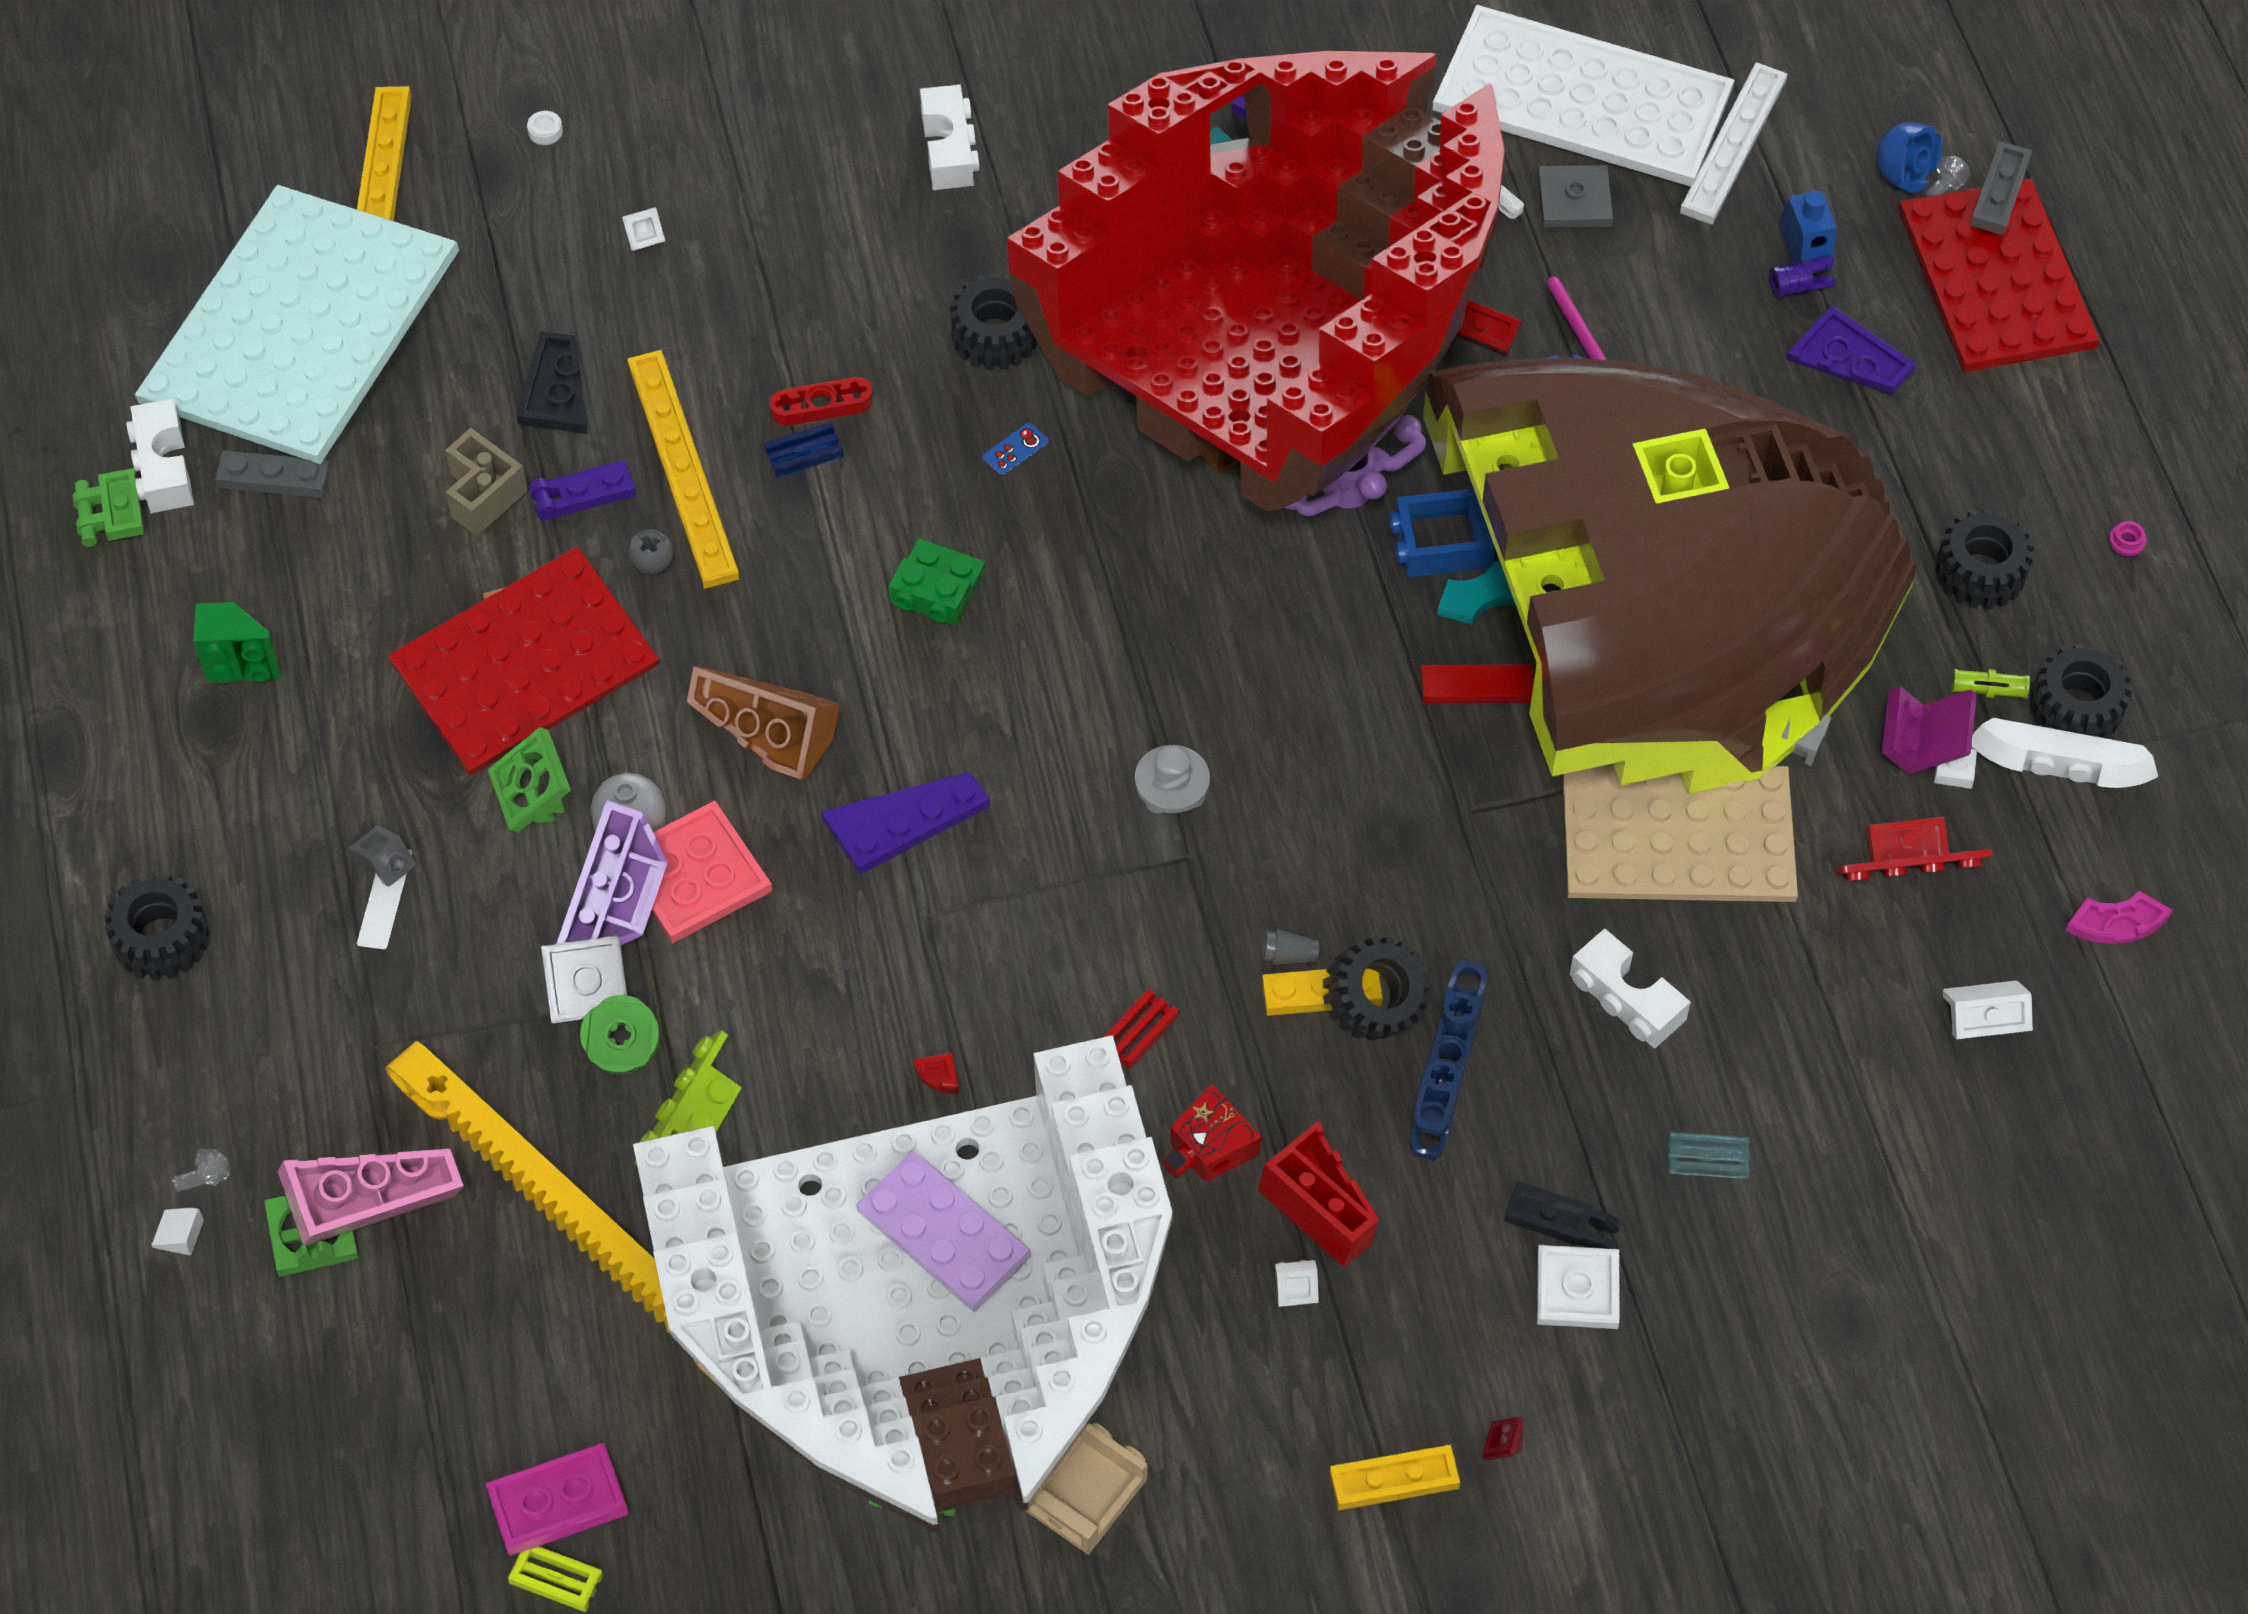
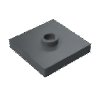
M1607 165L1539 166L1538 182L1543 228L1612 227L1613 212Z

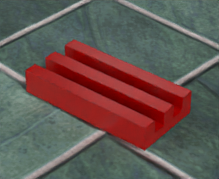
M1150 989L1138 999L1104 1036L1113 1035L1114 1042L1116 1043L1139 1016L1151 1006L1147 1013L1116 1045L1120 1063L1128 1069H1131L1179 1017V1010L1176 1007L1172 1006L1170 1008L1167 1006V1001L1161 997L1159 999L1156 998L1155 993ZM1159 1013L1164 1015L1126 1056L1123 1052L1140 1036Z

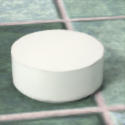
M537 112L527 122L529 137L537 144H553L562 136V122L560 117L554 112Z

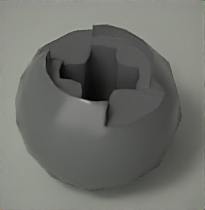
M646 529L638 532L631 538L628 546V558L633 568L643 574L654 575L663 572L671 564L674 555V547L669 537L660 530Z

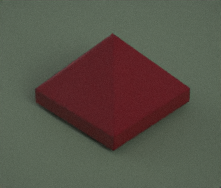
M1519 1416L1492 1421L1482 1459L1485 1461L1515 1456L1522 1452L1524 1419Z

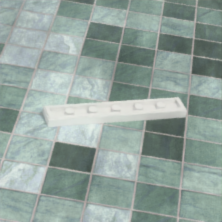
M1757 62L1755 63L1681 206V214L1711 225L1713 224L1786 82L1787 73Z

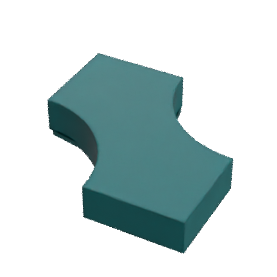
M1493 561L1491 567L1484 574L1471 580L1457 581L1448 579L1438 606L1437 615L1473 625L1478 616L1490 608L1497 606L1516 607L1501 562Z

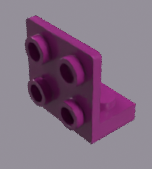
M1901 686L1889 690L1882 753L1907 774L1969 756L1972 747L1976 693L1972 690H1967L1930 703L1921 704Z

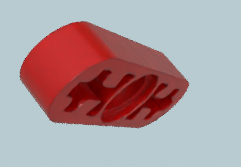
M852 377L780 390L770 398L771 418L781 426H791L863 413L872 405V387L867 380L860 377ZM858 392L861 398L854 399L852 393ZM840 394L842 402L837 403V395ZM819 396H825L831 400L824 407H817L811 403L814 398ZM801 401H805L806 408L802 409ZM782 405H789L791 410L784 411Z

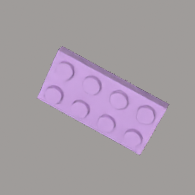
M914 1150L856 1204L857 1211L973 1312L1031 1257L1030 1249Z

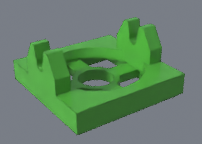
M539 727L487 769L509 830L519 833L532 821L537 823L553 822L555 818L552 812H565L561 798L569 793L571 789L549 730ZM533 759L539 760V761H538L536 764H534ZM525 770H530L532 774L531 781L526 788L522 789L520 786L521 775ZM548 770L550 775L548 787L539 796L537 790L539 778ZM519 793L525 794L529 805L527 807H519L513 798Z
M286 1194L282 1197L264 1200L276 1270L279 1277L359 1259L354 1230L340 1234L333 1245L326 1243L327 1239L303 1245L297 1227L282 1231V1225L287 1215L292 1212ZM298 1241L302 1244L296 1253L285 1246V1244Z

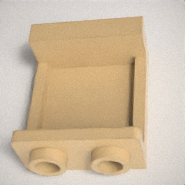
M1097 1423L1088 1424L1030 1509L1026 1512L1089 1555L1147 1480V1463L1145 1458L1135 1448L1131 1446H1125L1124 1448L1112 1440L1111 1434Z

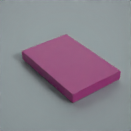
M605 1443L485 1483L509 1556L629 1515Z

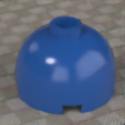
M1904 122L1897 124L1879 141L1876 150L1878 169L1885 181L1909 193L1919 192L1929 184L1930 181L1924 179L1928 176L1930 170L1937 171L1942 155V138L1940 134L1934 132L1936 129L1934 126L1920 122Z

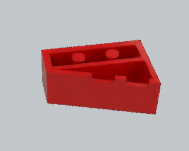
M1317 1121L1264 1165L1257 1191L1337 1262L1346 1267L1372 1244L1379 1218L1355 1180L1351 1181L1341 1164V1156L1337 1150H1332L1323 1135L1324 1129L1322 1125Z

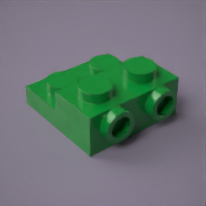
M918 538L908 559L903 558L889 584L890 603L895 604L902 610H913L927 615L937 622H948L957 626L986 570V563L983 560Z

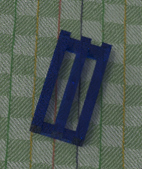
M832 422L764 443V451L776 478L844 457V449L839 444L837 433H834ZM829 445L832 446V447H829V448L822 449V450H819V451H816V452L811 453V451H813V450H817V449H820V448H823V447H826V446H829ZM798 456L797 458L778 463L779 461Z

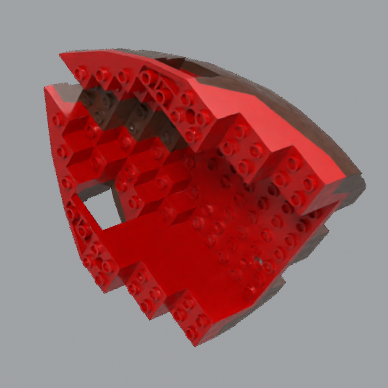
M1320 51L1234 59L1159 73L1108 104V141L1058 170L1059 206L1007 237L1010 282L1018 311L1023 313L1037 343L1062 382L1086 397L1112 381L1136 395L1137 429L1188 462L1213 445L1240 461L1241 496L1266 512L1292 505L1308 494L1313 496L1359 462L1398 422L1429 378L1431 372L1434 371L1447 352L1452 340L1464 322L1465 310L1474 287L1478 268H1483L1488 241L1490 238L1493 239L1499 209L1505 149L1492 84L1489 83L1442 113L1441 121L1426 113L1429 93L1433 91L1435 80V53ZM1239 96L1245 98L1249 136L1253 138L1237 139L1210 145V114Z

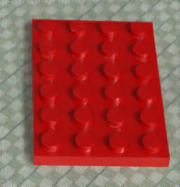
M2032 179L2022 181L2004 235L1970 225L1983 187L1900 201L1898 212L1963 372L2097 349L2100 339Z
M578 546L388 655L389 662L469 776L505 756L539 727L550 730L659 665V658Z

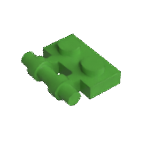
M134 468L99 474L98 487L90 488L89 482L86 480L75 482V492L72 498L73 506L78 510L79 518L76 520V529L78 535L82 538L84 546H94L97 543L96 534L101 530L106 531L108 541L145 534L141 503L135 481L137 476ZM96 504H102L103 512L93 514L92 508Z

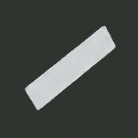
M407 873L390 887L382 884L377 874L375 875L357 941L358 946L378 949L387 948Z

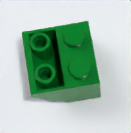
M234 602L196 604L193 642L206 682L228 683L240 680L263 682L268 679H281L280 666L270 632Z

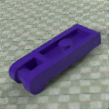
M626 460L551 480L536 479L528 485L531 498L537 502L534 507L537 517L541 520H549L636 496L635 486ZM560 495L561 497L560 499L556 500L551 498Z

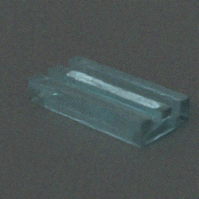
M1670 1132L1668 1173L1748 1179L1750 1173V1137ZM1677 1157L1696 1158L1701 1161L1713 1162L1716 1160L1739 1161L1740 1165L1677 1161Z

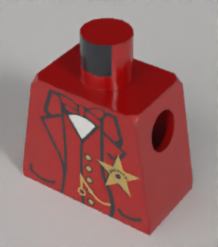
M1212 1084L1172 1125L1170 1129V1144L1174 1151L1163 1158L1162 1163L1168 1173L1174 1178H1178L1192 1168L1203 1181H1211L1260 1155L1261 1135Z

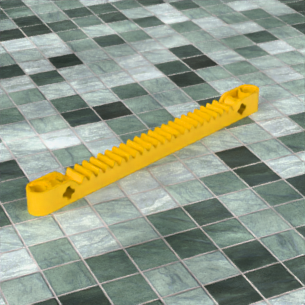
M414 1042L385 1067L389 1077L403 1093L430 1117L442 1120L448 1119L452 1132L459 1130L463 1142L469 1140L471 1149L474 1152L480 1150L482 1160L485 1162L491 1160L493 1170L495 1172L501 1170L505 1181L512 1180L516 1191L523 1190L525 1200H533L537 1211L544 1209L548 1221L555 1219L559 1231L566 1229L569 1241L577 1239L579 1250L581 1252L588 1250L589 1259L592 1262L599 1260L600 1269L603 1272L609 1270L613 1282L620 1280L624 1292L631 1290L635 1302L642 1300L644 1310L647 1313L654 1311L656 1322L665 1321L666 1331L670 1333L656 1262L643 1247L420 1042ZM695 1362V1364L697 1365V1367H699L712 1381H714V1380L703 1370V1368H702L699 1364H697V1363Z

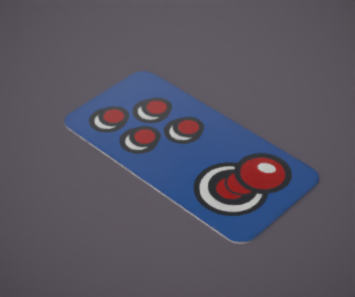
M1026 423L983 454V459L999 474L1003 475L1046 445L1049 440L1033 424Z

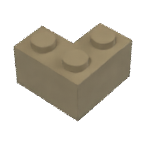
M472 428L467 430L445 450L450 474L458 480L446 491L451 517L476 536L482 533L528 491L523 465Z

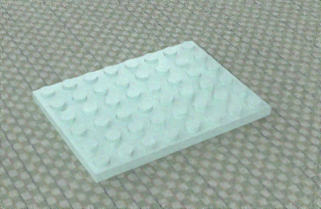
M277 185L137 390L135 397L140 404L174 398L179 417L321 465L459 252L457 242Z

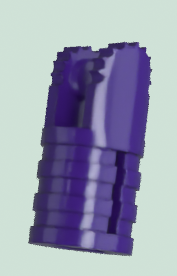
M1833 255L1807 259L1798 263L1780 265L1779 267H1771L1769 270V282L1773 295L1776 298H1780L1784 295H1792L1793 293L1798 294L1803 291L1809 292L1835 286V278L1832 276L1822 275L1813 277L1812 275L1814 271L1831 268L1834 265Z

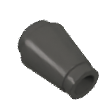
M1276 927L1273 931H1264L1261 945L1262 961H1270L1271 966L1317 962L1319 940Z

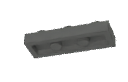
M2002 141L1998 142L1971 220V226L2004 235L2033 150Z
M223 450L215 481L217 488L324 498L331 466L329 460H323L320 465L298 457Z

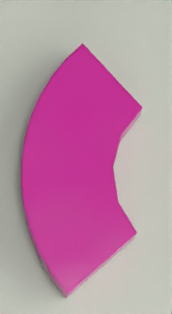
M2138 891L2129 900L2117 904L2100 903L2086 898L2068 923L2065 931L2092 942L2105 944L2127 943L2142 939L2158 930L2170 918L2173 910L2141 891Z

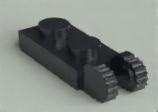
M1520 1181L1516 1183L1504 1218V1222L1577 1246L1583 1245L1585 1248L1613 1249L1615 1246L1614 1242L1605 1236L1586 1230L1588 1223L1597 1230L1606 1231V1233L1609 1232L1611 1234L1618 1233L1622 1225V1221L1616 1218V1216L1593 1209V1205Z

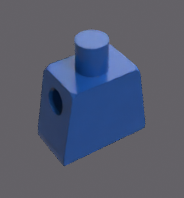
M1810 191L1805 194L1789 197L1778 226L1793 263L1826 255H1833L1834 257L1837 229L1827 205L1826 196L1820 191ZM1831 267V268H1828V269H1823V270H1819V271H1814V272H1812V273H1817V272L1832 270V267Z

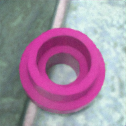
M2124 521L2112 529L2109 543L2115 552L2124 556H2135L2143 551L2146 545V535L2139 524L2132 521Z

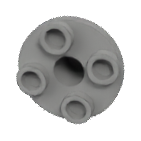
M1165 745L1157 747L1141 758L1135 770L1136 791L1147 808L1153 813H1181L1199 807L1204 803L1210 786V772L1206 762L1198 753L1184 746Z

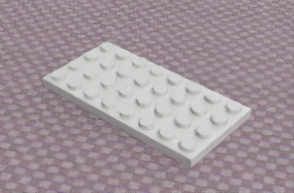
M1476 5L1435 96L1433 110L1444 113L1490 83L1493 86L1502 131L1692 186L1703 164L1732 92L1734 79Z

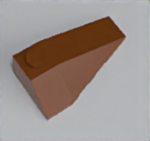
M701 666L693 667L687 703L717 727H724L738 739L737 743L745 749L750 748L763 759L762 763L767 767L800 780L808 777L833 741L840 708L839 703L809 693Z

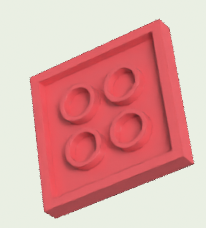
M716 801L653 832L668 864L651 913L672 944L772 892L771 882Z

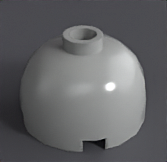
M626 772L614 775L604 781L593 795L591 817L595 832L606 800L643 812L653 832L666 826L667 809L663 794L652 780L640 774Z

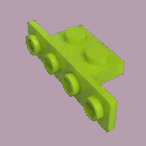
M721 1030L710 1037L705 1035L698 1042L693 1051V1055L696 1056L690 1068L686 1067L679 1074L674 1083V1086L678 1088L672 1099L668 1098L661 1105L655 1116L659 1120L653 1131L649 1130L640 1142L714 1126L715 1133L717 1132L742 1089L741 1086L711 1066L728 1034Z

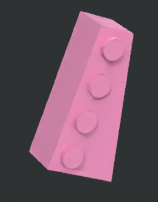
M450 1149L398 1152L392 1155L377 1156L376 1154L360 1155L359 1157L337 1159L335 1157H327L309 1161L285 1160L278 1169V1174L303 1245H309L455 1197L463 1187Z

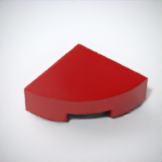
M952 1053L914 1059L915 1071L925 1085L942 1093H959Z

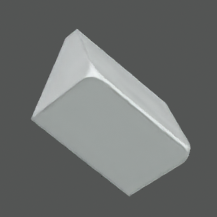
M181 1208L164 1210L152 1247L191 1256L204 1221L200 1209Z

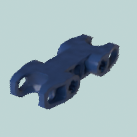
M1462 960L1453 969L1430 1059L1424 1072L1415 1106L1414 1125L1410 1138V1149L1413 1156L1435 1161L1444 1153L1468 1058L1474 1044L1482 1013L1483 996L1488 977L1484 965ZM1464 973H1472L1479 978L1480 985L1474 990L1459 986L1457 979ZM1446 1057L1450 1060H1456V1062L1452 1063L1448 1060H1442L1441 1058ZM1420 1132L1429 1133L1437 1137L1439 1136L1440 1142L1433 1148H1425L1419 1144L1417 1136Z

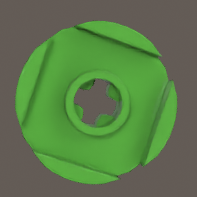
M627 995L610 996L602 1000L600 1004L596 1005L584 1017L580 1031L581 1044L590 1061L601 1070L615 1075L630 1074L646 1068L651 1063V1059L656 1054L660 1044V1027L651 1009L645 1006L639 999ZM619 1025H625L626 1031L631 1033L630 1039L625 1040L623 1045H617L616 1040L610 1038V1033L616 1032Z

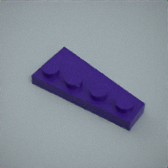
M966 772L821 812V817L852 865L861 875L990 807V798L973 774Z

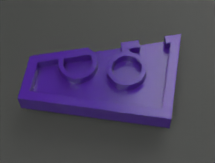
M1831 306L1787 352L1788 361L1890 394H1894L1915 371L1916 366L1915 362L1834 306Z

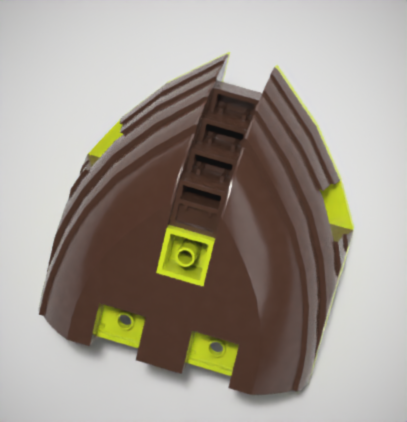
M1584 358L1503 360L1434 371L1429 376L1423 418L1444 475L1468 471L1537 662L1529 714L1552 776L1613 763L1621 785L1681 773L1688 794L1724 787L1726 784L1760 779L1769 769L1774 768L1796 749L1794 746L1799 739L1819 724L1826 715L1830 716L1871 667L1912 588L1915 577V560H1910V548L1905 537H1900L1898 522L1893 515H1889V499L1885 497L1884 487L1879 475L1874 473L1872 461L1867 453L1856 448L1849 437L1775 402L1706 377L1628 361ZM1503 464L1505 470H1500L1498 466ZM1546 584H1555L1562 590L1546 592L1542 587ZM1800 683L1804 696L1778 701ZM1789 719H1790L1789 733H1788V740H1787V739H1784V738H1781V737H1782L1783 732H1784V730H1785V728H1786V726H1787V724H1788V721H1789Z

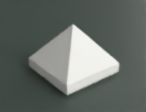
M655 207L622 217L632 251L665 242Z

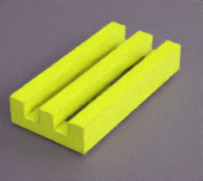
M538 1546L520 1552L508 1580L512 1585L586 1612L589 1607V1600L596 1592V1585L598 1582L600 1583L603 1577V1572L601 1569ZM530 1556L586 1577L588 1580L586 1583H583L561 1573L530 1563L527 1560ZM522 1571H524L526 1573L564 1586L571 1590L577 1591L581 1593V1595L578 1596L563 1589L525 1576L521 1573Z

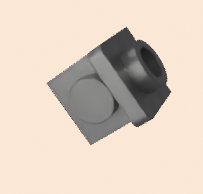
M378 825L348 848L354 859L374 869L382 884L387 887L394 884L416 864L400 836Z

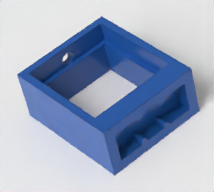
M1474 489L1397 497L1395 512H1390L1389 516L1392 534H1398L1399 542H1396L1398 564L1404 563L1407 577L1487 569L1491 567L1494 561L1495 546ZM1467 515L1472 542L1416 548L1411 521Z

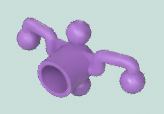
M1404 415L1394 425L1393 430L1396 438L1403 443L1410 444L1392 457L1383 449L1373 447L1341 477L1323 488L1322 490L1325 495L1310 502L1306 500V495L1285 508L1290 510L1296 509L1300 514L1313 516L1334 506L1356 508L1363 505L1369 499L1380 498L1386 491L1387 482L1379 472L1382 470L1396 471L1424 451L1426 439L1421 433L1422 427L1419 420L1414 416Z

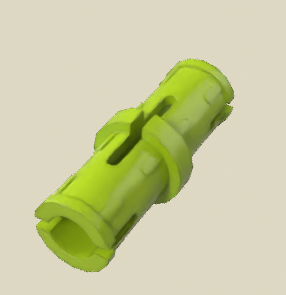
M1953 669L1951 692L1972 690L1976 694H1984V697L1988 699H1993L1994 695L2027 699L2030 686V677L2028 675L1996 673V669H1987V672ZM1974 681L2005 683L2006 687L1978 685Z

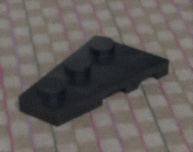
M540 332L516 415L518 424L588 434L577 343L574 335Z

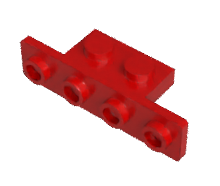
M1944 817L1866 826L1871 862L1839 866L1835 868L1836 875L1847 874V881L1870 879V871L1884 870L1885 877L1907 875V867L1921 866L1922 873L1945 870L1944 863L1958 862L1959 869L1982 866L1981 859L1992 857V849L1949 854Z

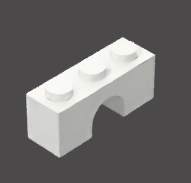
M961 85L920 89L921 115L925 137H945L942 140L928 141L932 189L974 186L973 172L979 171L978 152L971 151L970 145H975L973 124L967 125L966 119H971L969 98L962 97Z
M174 398L131 406L133 421L127 422V430L130 442H136L137 445L136 450H131V456L135 472L141 471L142 478L135 479L139 499L147 500L151 513L194 505L190 477L183 455L169 458L162 457L171 450L185 448L180 417Z
M1604 928L1573 956L1569 975L1578 988L1585 992L1589 991L1596 997L1608 1014L1617 1016L1626 1023L1631 1033L1637 1039L1646 1041L1655 1049L1686 1021L1691 1002L1662 977L1654 985L1645 989L1633 988L1626 984L1622 977L1629 972L1633 952Z

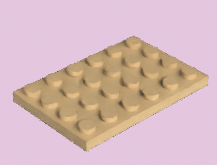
M1613 764L1563 774L1568 898L1797 902L1798 890L1788 766H1775L1762 775L1760 779L1726 784L1724 787L1688 794L1681 773L1625 785L1620 784Z

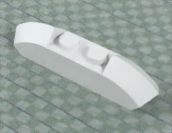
M1992 718L1983 723L1972 736V747L1976 751L2001 766L2020 772L2027 770L2037 775H2054L2069 778L2075 782H2091L2097 786L2111 788L2136 786L2158 777L2153 756L2143 745Z

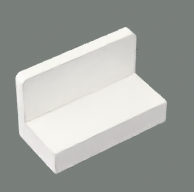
M2018 981L1943 989V998L1951 1005L1952 1035L1956 1039L2033 1030L2031 993Z

